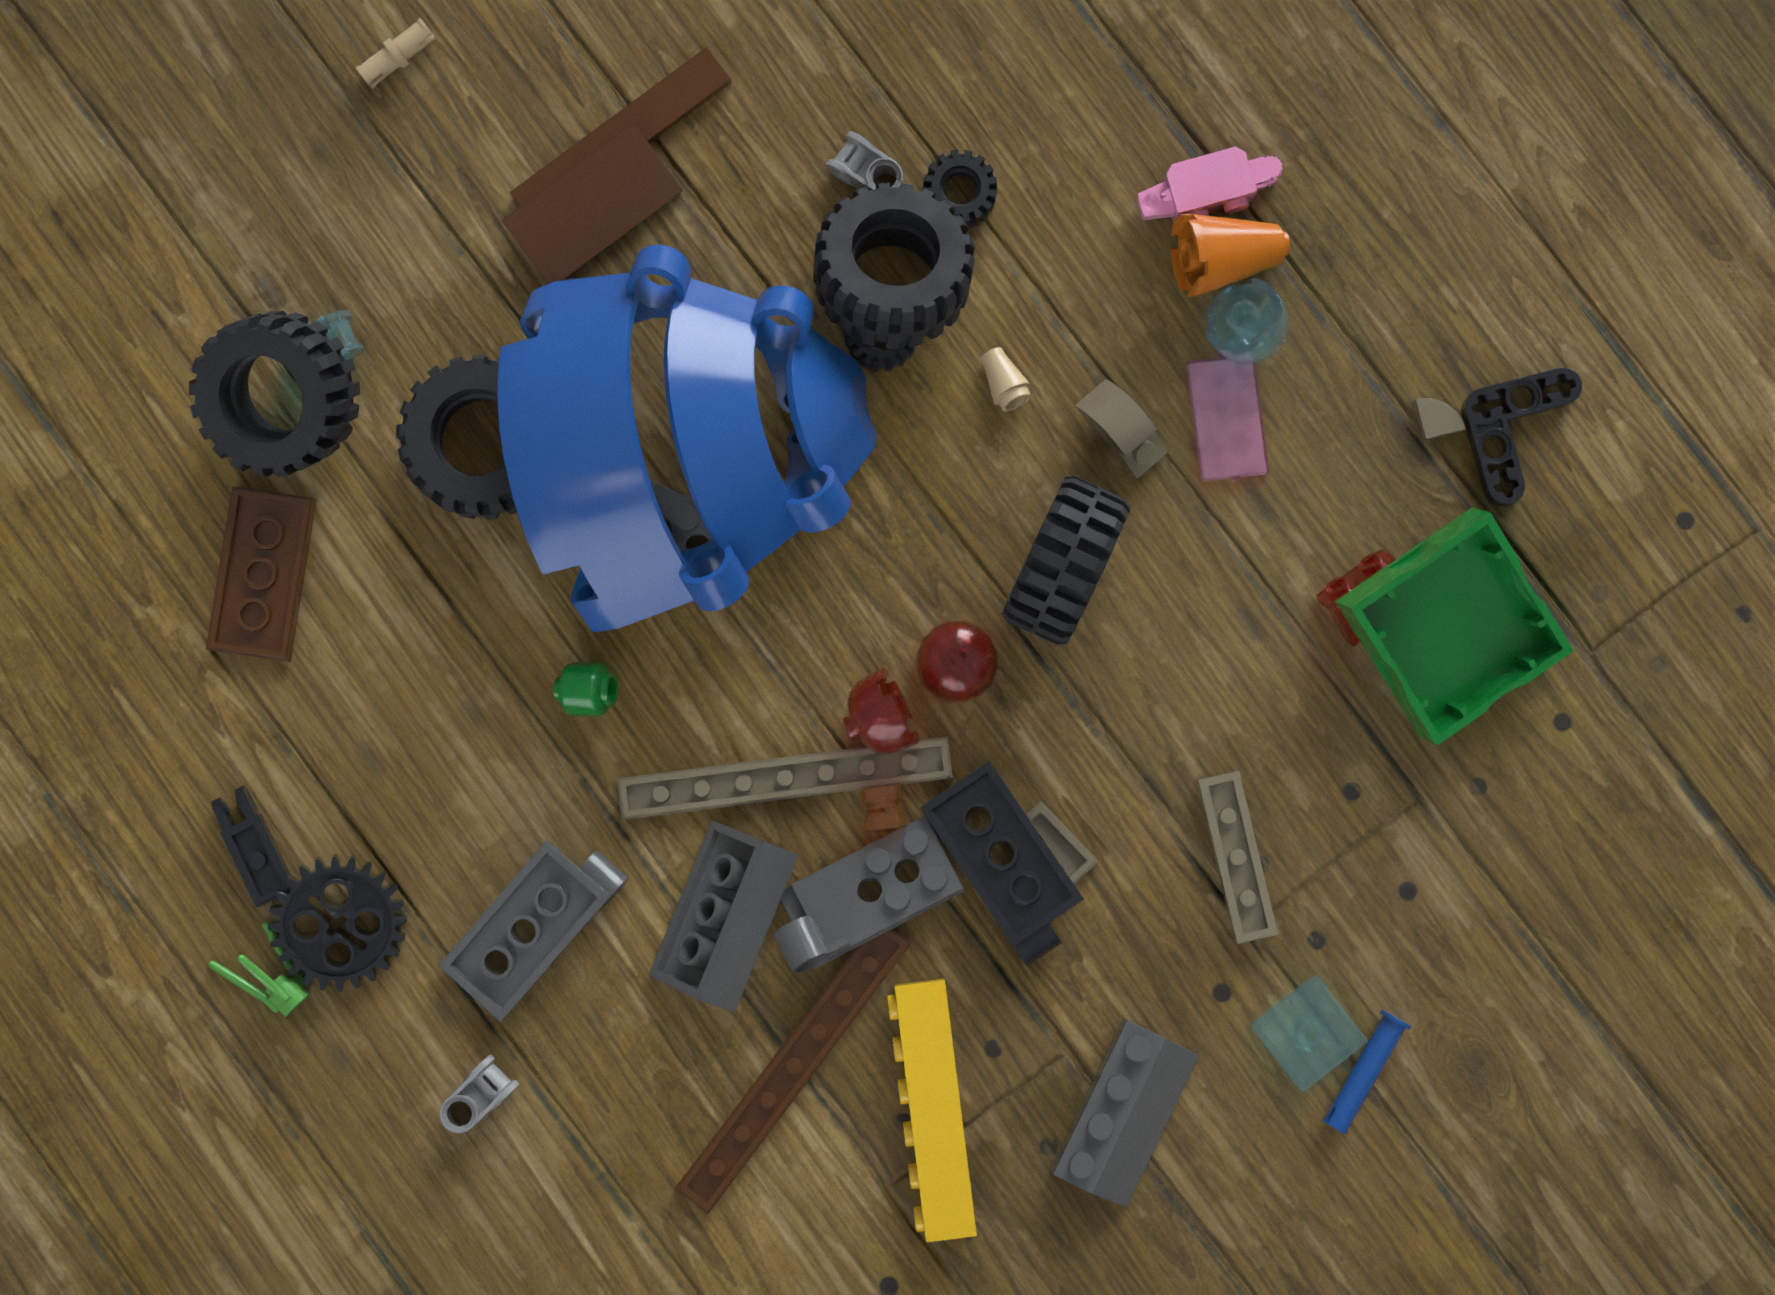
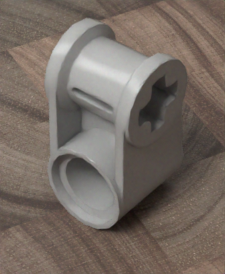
M849 131L845 136L847 142L834 160L829 159L825 164L826 168L833 175L857 189L867 187L869 191L875 190V180L883 174H889L896 178V182L892 187H900L901 183H904L900 165L876 149L864 137L853 131Z
M491 1054L464 1079V1083L441 1106V1123L450 1132L464 1133L477 1126L520 1085L517 1080L511 1081L494 1064L495 1058ZM457 1101L465 1102L471 1108L472 1116L467 1124H458L451 1116L452 1106Z

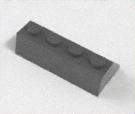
M712 820L649 976L699 1001L735 1012L798 855Z
M1123 1017L1051 1166L1053 1175L1091 1194L1127 1207L1199 1054Z

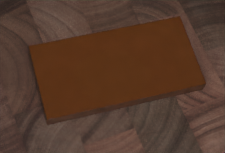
M633 123L501 221L546 282L550 284L565 279L680 194L683 189L636 124Z
M232 486L206 650L291 662L317 499Z

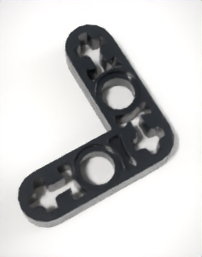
M1557 368L1480 388L1469 394L1463 401L1461 407L1462 417L1482 488L1487 500L1493 505L1507 507L1517 502L1523 496L1525 490V481L1508 421L1562 408L1574 402L1582 391V381L1574 370ZM1557 377H1560L1562 383L1570 384L1571 389L1565 393V398H1563L1561 392L1550 393L1543 397L1547 404H1542L1541 390L1550 388L1557 383ZM1537 381H1540V382H1541V386H1540V387H1539V385L1537 384ZM1523 387L1530 391L1532 403L1529 408L1520 409L1512 403L1511 393L1514 388ZM1497 392H1501L1502 406L1487 412L1486 419H1483L1481 413L1473 412L1472 407L1478 403V398H1481L1483 404L1496 402L1500 399ZM1503 408H1504L1505 412L1507 413V414H1505V415L1502 414ZM1496 437L1503 443L1504 452L1500 458L1492 459L1484 454L1482 444L1485 438ZM1506 461L1508 462L1509 468H1505L1501 472L1505 483L1512 482L1514 485V489L1508 492L1509 498H1506L1503 492L1496 493L1494 486L1500 483V476L1498 470L1490 474L1488 467H1497Z

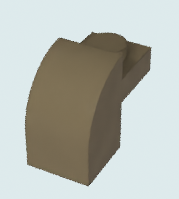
M1105 379L1075 405L1094 434L1112 447L1128 472L1138 479L1168 453L1155 433L1157 428L1145 412L1128 394L1108 379Z

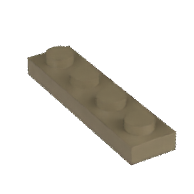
M1235 771L1197 780L1235 944L1278 935L1240 772Z

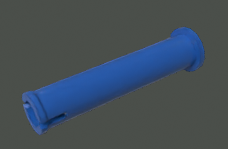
M1382 1009L1380 1014L1383 1016L1327 1115L1322 1120L1344 1134H1347L1348 1128L1405 1028L1410 1030L1412 1027Z

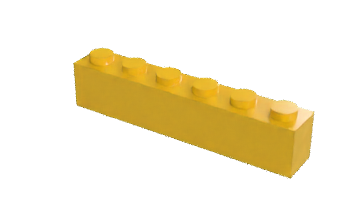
M945 979L896 984L895 994L887 995L890 1020L899 1019L901 1036L892 1037L895 1062L904 1061L906 1078L898 1079L900 1103L901 1105L909 1104L911 1121H903L906 1147L914 1146L916 1163L908 1164L911 1189H920L921 1205L913 1206L916 1232L925 1231L926 1242L977 1236Z

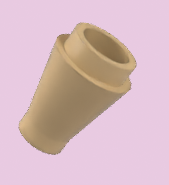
M1002 347L991 349L981 356L980 360L984 366L995 405H1000L1002 411L1007 412L1022 406L1032 397L1029 391L1031 384L1006 356Z

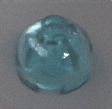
M1257 278L1251 279L1252 283H1246L1239 287H1235L1233 284L1228 285L1214 297L1206 310L1205 316L1209 319L1208 333H1205L1206 338L1222 356L1239 364H1255L1271 358L1281 349L1288 336L1290 318L1284 300L1268 282Z

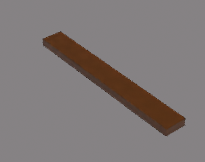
M891 929L853 950L675 1188L677 1191L707 1214L710 1213L911 945L910 941L894 929Z

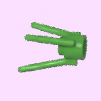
M265 921L262 927L271 942L278 935L275 931L268 930L269 922ZM284 946L274 947L278 955L285 950ZM239 955L237 958L238 962L267 987L264 992L216 961L212 960L209 962L211 969L265 1003L275 1014L279 1011L285 1018L310 994L303 987L305 985L303 984L305 976L300 971L290 978L282 973L273 981L245 955ZM291 959L283 962L288 972L294 963Z

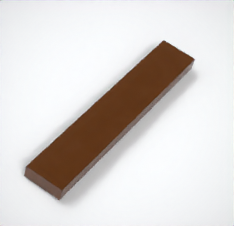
M704 48L510 192L511 196L519 206H522L633 123L636 124L650 144L732 83L731 78L708 48Z

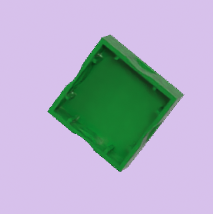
M1470 508L1335 601L1418 736L1436 746L1484 714L1504 694L1517 687L1526 685L1574 652L1546 603L1539 598L1529 585L1522 570L1520 560L1491 512L1476 508Z

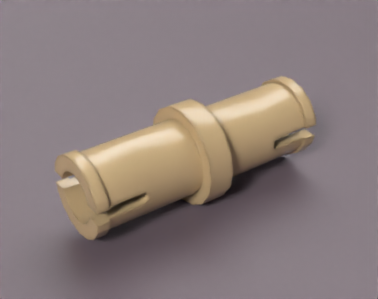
M419 18L395 39H386L383 42L385 46L364 63L358 65L356 69L373 89L400 66L403 69L410 64L408 62L410 58L437 38L425 22Z

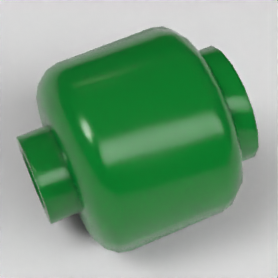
M573 662L567 664L562 670L561 676L556 677L553 685L555 700L560 702L563 710L570 716L604 715L610 706L615 705L618 698L617 677L614 673L610 672L606 665L600 662Z

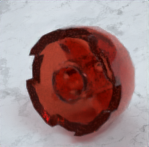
M947 621L933 627L922 639L916 654L917 673L923 687L935 698L948 703L968 702L982 696L992 685L998 670V652L992 638L980 626L967 621ZM961 652L965 655V659L961 656ZM951 659L954 661V663L956 664V666H954V665L951 663V661H950Z
M887 668L871 673L855 684L847 700L849 716L843 718L845 728L853 741L860 738L869 750L882 754L902 751L919 743L918 733L916 731L909 733L906 722L913 718L897 682H886L887 676H889Z

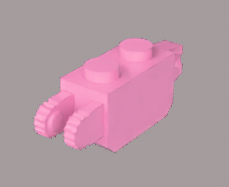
M1237 147L1174 163L1169 168L1162 183L1137 194V204L1143 220L1172 217L1174 223L1175 218L1180 214L1191 213L1209 216V213L1223 209L1225 214L1242 211L1249 207L1248 202L1253 200L1257 191L1265 189L1266 186L1270 187L1278 181L1279 175L1282 174L1283 163L1277 159V156L1273 157V155L1248 161L1246 152Z

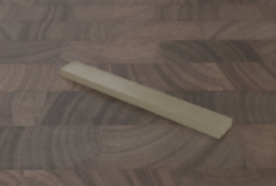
M947 736L617 778L621 817L622 820L950 779L953 778Z

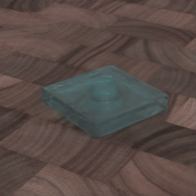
M1313 974L1249 1024L1302 1093L1368 1042V1039L1317 974Z

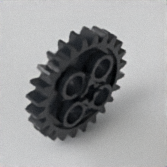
M334 854L331 866H325L323 860L320 857H316L314 871H311L304 864L300 865L299 872L302 877L300 880L291 875H288L285 879L291 890L278 889L275 896L284 904L271 905L269 909L270 913L280 917L279 920L268 924V930L280 932V935L275 937L270 945L271 947L284 946L285 950L279 955L278 961L280 963L291 959L294 962L289 971L291 976L301 969L305 971L303 984L307 985L314 977L320 978V990L324 991L329 980L335 981L338 992H342L345 980L350 979L352 985L358 989L360 988L361 975L364 974L373 982L376 980L375 966L386 971L389 969L390 964L385 958L386 954L398 957L400 950L392 941L405 940L406 933L396 929L395 926L407 923V916L395 914V911L404 906L405 902L404 899H391L390 896L397 890L396 883L385 887L382 885L386 876L385 871H381L375 876L370 874L371 861H368L362 869L356 868V857L354 855L350 857L347 865H341L338 854ZM334 883L341 884L348 890L349 897L344 902L333 903L326 897V887ZM315 897L328 913L336 919L344 915L347 918L344 925L346 929L366 942L367 947L364 949L360 948L341 927L336 928L334 931L329 928L331 918L325 912L313 906L309 902V898ZM362 912H373L378 916L380 925L374 930L365 931L357 925V916ZM301 915H312L318 920L319 929L314 933L305 934L297 928L296 919ZM333 943H343L348 946L351 955L345 961H334L328 955L327 948Z

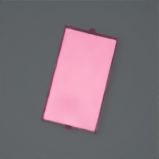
M1219 353L1216 358L1187 361L1186 368L1201 482L1230 478L1233 482H1237L1240 477L1269 474L1254 353L1227 357Z

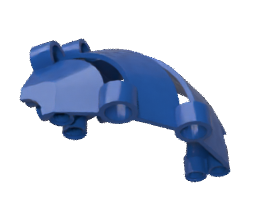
M650 245L643 248L636 255L630 273L555 281L532 291L520 318V326L527 339L502 346L499 356L498 417L503 457L516 510L526 539L542 574L580 565L570 601L591 631L600 632L619 629L695 601L697 606L705 611H716L728 607L746 592L749 586L747 571L800 530L807 533L826 530L837 524L847 514L851 499L844 486L873 451L877 438V433L871 422L867 407L866 377L858 362L811 328L814 307L811 300L802 291L790 286H774L763 291L756 300L692 279V269L689 261L681 252L665 245ZM655 274L669 280L672 285L663 286L655 284L645 275ZM769 316H784L792 320L796 325H780L772 321ZM652 318H668L664 342V380L669 420L688 489L697 511L712 538L711 541L682 551L677 546L656 500L640 447L632 402L630 350L633 324ZM755 346L764 355L774 380L779 405L784 411L791 414L794 430L791 431L786 439L788 467L784 483L772 458L758 408L754 377Z

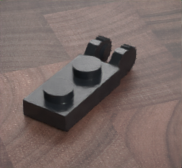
M243 785L234 791L236 800L246 820L235 825L227 803L220 797L213 800L211 805L223 830L220 832L255 906L258 908L278 899L275 896L278 889L291 890L285 881L286 877L291 874L262 814H258L257 806L250 792Z

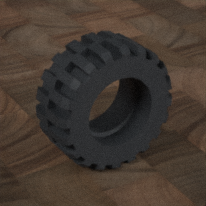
M890 183L876 184L875 190L869 191L867 187H863L853 191L852 200L848 197L842 198L834 205V212L827 213L821 223V231L817 233L813 283L816 284L815 294L819 304L825 306V315L832 323L836 324L840 321L842 332L850 337L858 334L862 336V343L872 346L877 341L886 343V348H899V343L908 342L909 347L923 344V337L928 336L929 339H935L944 332L945 325L947 327L952 326L959 318L960 309L965 307L969 295L975 261L973 258L975 248L973 238L967 234L968 226L963 217L960 215L954 217L955 208L943 199L941 202L935 200V193L923 189L922 192L913 190V185L901 183L900 187H890ZM881 246H898L919 255L927 263L931 273L913 284L891 286L879 283L868 277L855 261L871 249Z
M270 311L228 324L217 331V336L207 339L201 347V352L204 355L196 357L191 370L197 374V377L189 381L188 392L189 395H195L196 404L190 406L193 418L199 417L203 427L198 430L203 439L207 440L210 438L215 444L212 450L221 459L228 456L231 457V465L241 471L252 468V473L255 476L268 477L272 474H275L277 477L293 474L332 455L340 448V442L348 439L353 430L352 425L348 422L358 418L360 408L359 404L353 403V398L360 395L359 381H353L351 372L356 370L352 358L345 360L341 353L345 346L338 337L330 340L326 336L328 333L327 327L318 321L307 325L309 319L306 315L296 312L287 315L284 311ZM259 356L272 358L284 365L292 373L299 385L302 395V412L297 426L291 431L280 429L267 422L257 412L252 403L248 379L251 367Z
M473 355L472 360L464 361L460 356L450 359V366L441 369L438 365L427 371L430 378L426 382L421 384L417 380L410 391L414 396L410 403L403 401L399 412L404 418L402 424L396 425V438L401 441V447L397 450L400 461L407 468L406 474L412 483L421 490V493L450 513L454 512L470 519L480 516L486 520L497 519L499 514L508 512L510 515L516 513L517 510L505 464L496 471L486 475H467L456 470L448 462L442 448L445 427L458 410L478 401L498 403L499 358L496 361H492L486 355Z
M1069 476L1064 478L1001 614L1006 622L1055 645L1068 643L1087 607L1128 517L1130 506L1124 498L1079 477Z

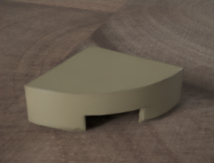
M1419 398L1413 401L1423 441L1462 432L1466 429L1460 415L1448 404L1432 398Z

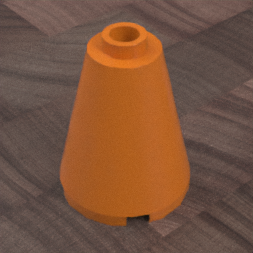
M1187 213L1180 214L1175 218L1171 231V236L1178 235V248L1171 249L1173 272L1180 290H1189L1186 295L1187 297L1203 295L1279 266L1290 252V239L1287 232L1282 231L1278 224Z

